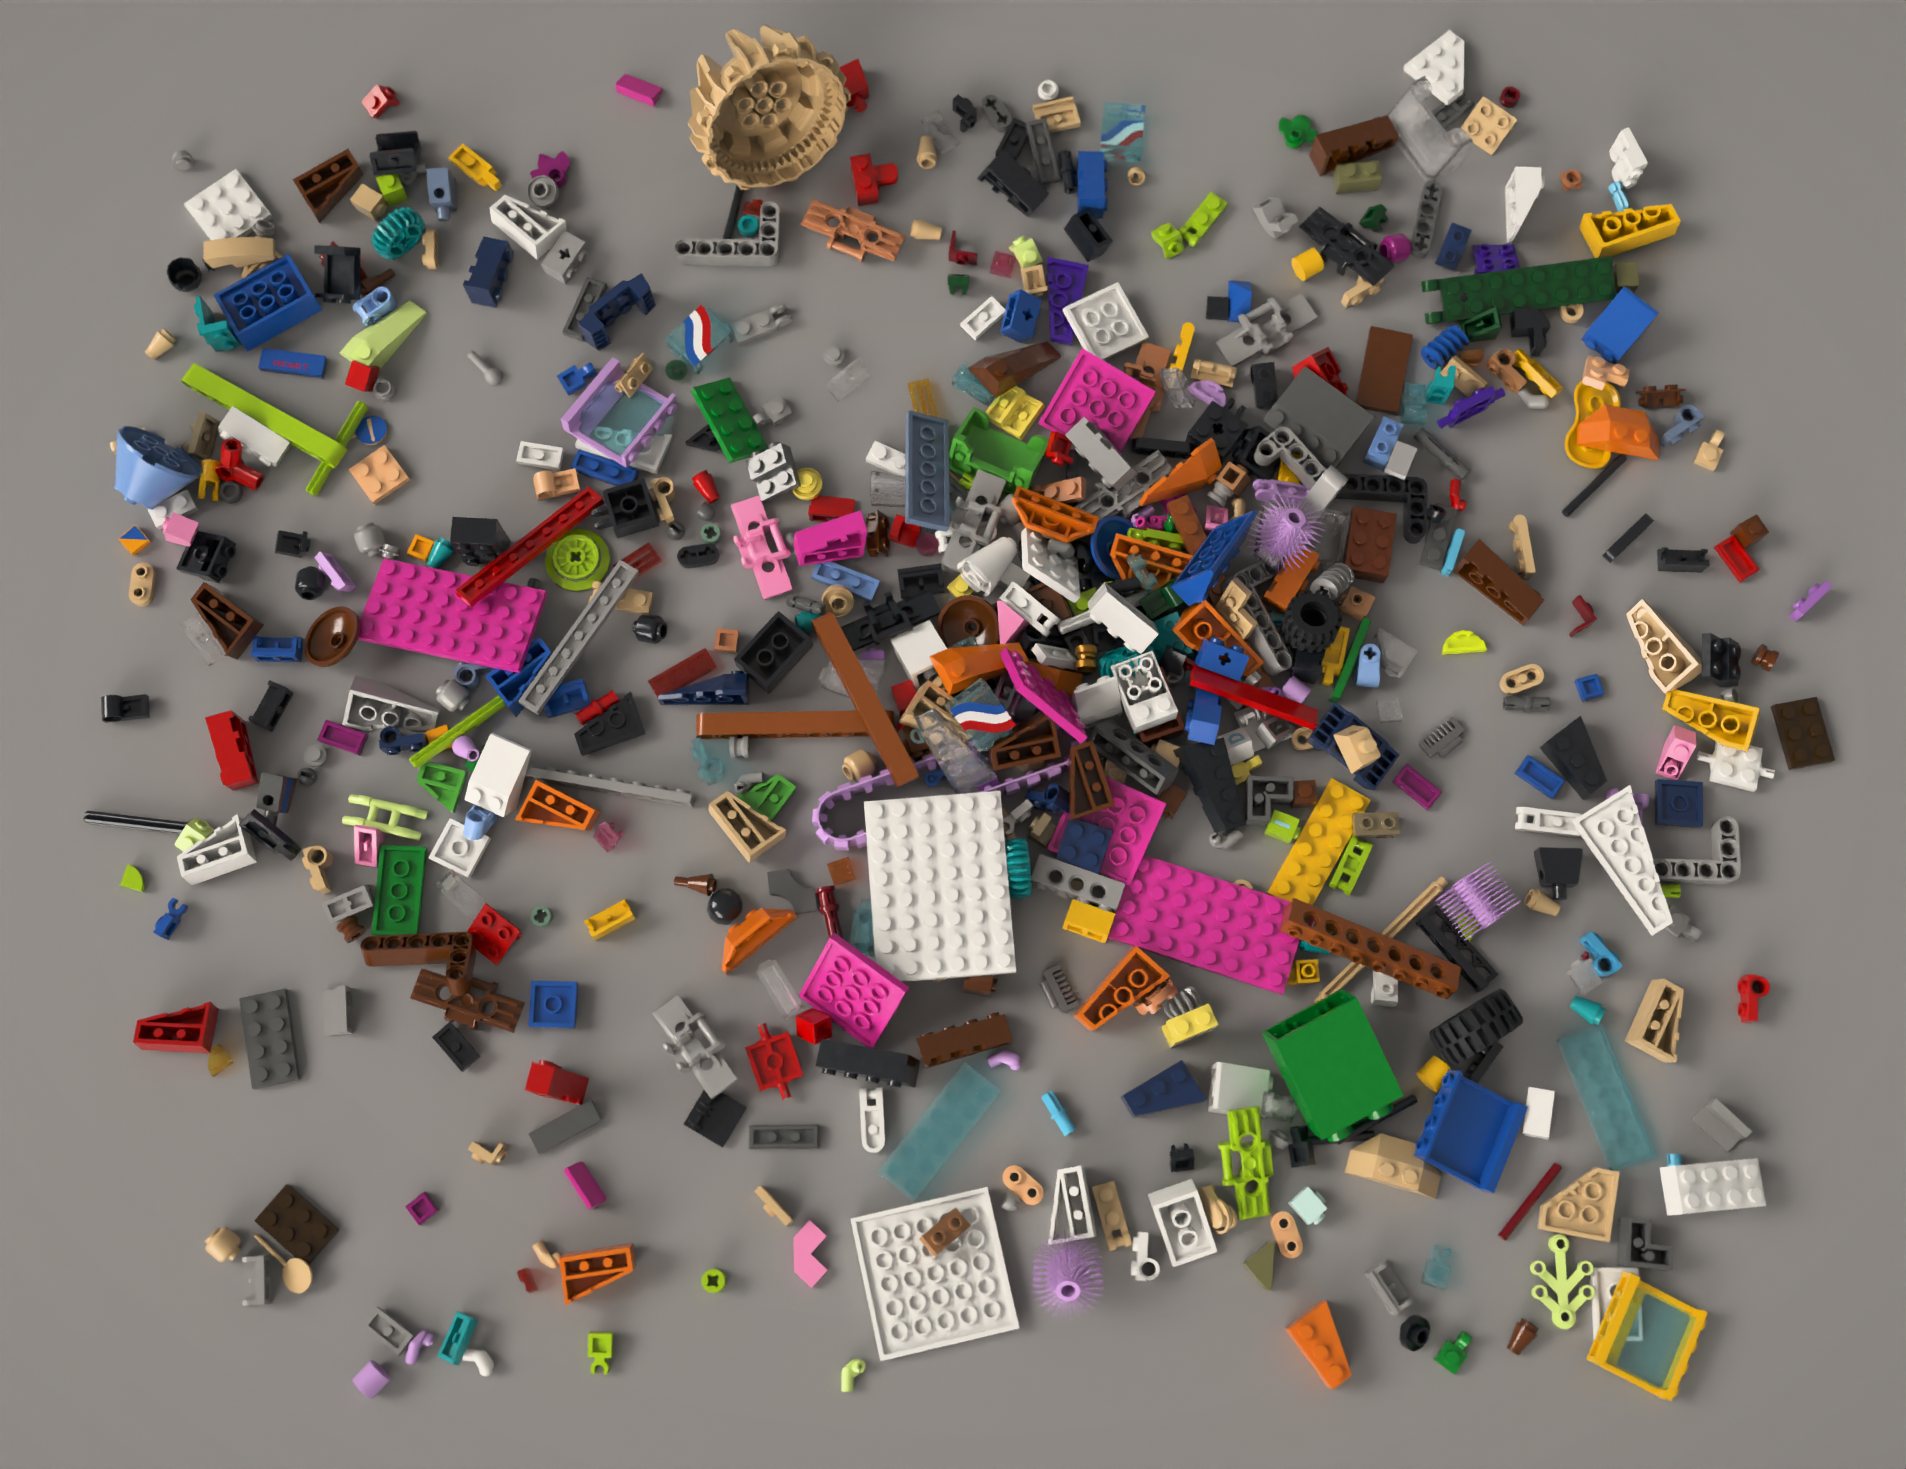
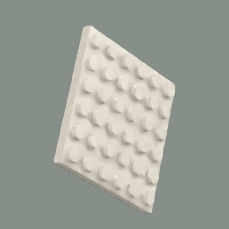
M988 1187L850 1219L880 1361L1019 1329ZM956 1207L971 1226L934 1257L919 1238Z

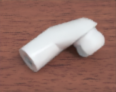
M476 1349L465 1350L463 1361L476 1362L482 1376L492 1374L494 1363L488 1352Z

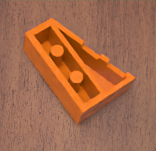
M1306 547L1308 550L1301 549V551L1309 558L1297 553L1301 559L1299 560L1292 555L1294 561L1300 567L1295 565L1289 556L1287 557L1288 561L1284 562L1285 567L1282 566L1263 597V602L1284 614L1291 599L1296 597L1299 590L1304 592L1310 582L1307 580L1310 572L1315 573L1321 563L1318 561L1320 554Z
M535 780L515 820L591 831L601 811L543 781Z
M633 1243L563 1253L559 1257L565 1306L632 1272L636 1267Z
M1326 1300L1318 1302L1285 1328L1329 1389H1335L1352 1375Z

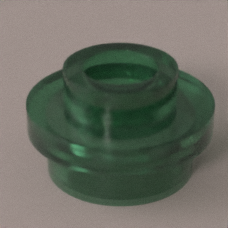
M672 360L666 366V375L673 381H680L686 376L687 367L680 360ZM675 367L680 368L677 372H673L672 370Z

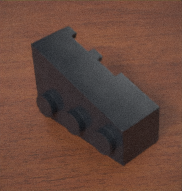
M1004 149L977 177L981 182L985 179L993 185L992 190L995 193L1001 191L1009 198L1007 202L1027 217L1049 195L1046 187L1041 182H1037L1031 176L1030 171L1025 167H1021L1016 162V158Z
M1581 716L1540 747L1582 800L1607 782Z

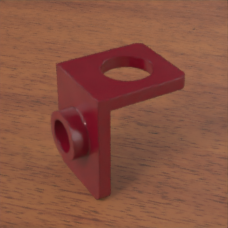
M953 230L949 247V261L956 262L959 265H977V253L954 250L956 231Z
M1581 595L1577 596L1572 601V604L1585 623L1573 629L1569 634L1570 637L1591 626L1597 620L1593 614L1592 606L1585 602Z

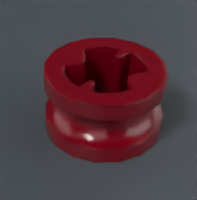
M1511 86L1504 88L1500 96L1502 106L1506 108L1516 106L1520 98L1519 90Z

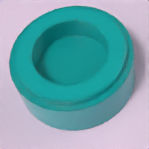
M745 215L738 222L739 232L742 236L750 238L758 234L760 226L756 217Z

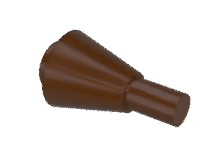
M389 268L380 275L360 280L361 296L365 297L376 288L382 287L384 282L395 276L393 270Z
M713 874L689 878L676 876L674 885L685 886L710 896L712 892L716 891L717 880L714 879Z

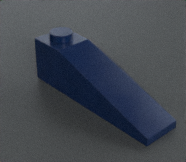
M731 671V674L716 676L658 695V701L660 705H749L750 679L748 674H744L743 671Z

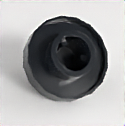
M1420 1315L1410 1316L1400 1327L1401 1345L1410 1351L1421 1349L1427 1342L1430 1334L1429 1322Z

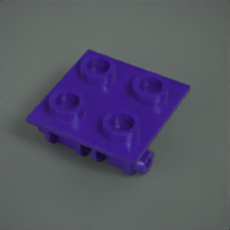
M1472 245L1477 266L1474 274L1520 268L1514 245Z

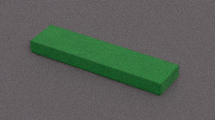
M1363 617L1357 627L1342 670L1328 700L1332 703H1338L1343 695L1371 624V619Z

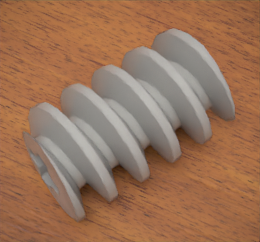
M1334 563L1312 582L1310 591L1313 594L1316 591L1321 592L1320 595L1323 596L1327 594L1330 596V600H1335L1353 583L1354 573L1346 564Z

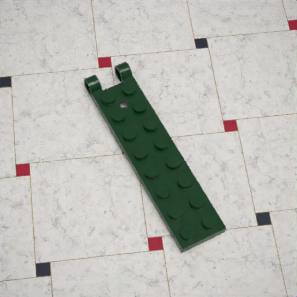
M1612 256L1421 281L1422 292L1439 290L1441 292L1442 311L1425 313L1426 325L1470 319L1494 307H1498L1500 315L1513 313L1514 309L1531 308L1540 310L1608 301L1616 297ZM1463 293L1468 296L1466 302H1463L1460 299V296Z

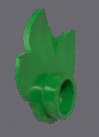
M1298 115L1293 120L1282 117L1279 121L1278 128L1285 135V144L1292 149L1299 148L1304 142H1313L1315 136L1319 134L1317 130L1310 128L1311 122L1306 115Z

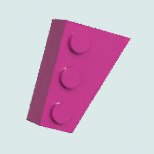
M861 510L795 532L793 546L799 566L863 557L867 529Z

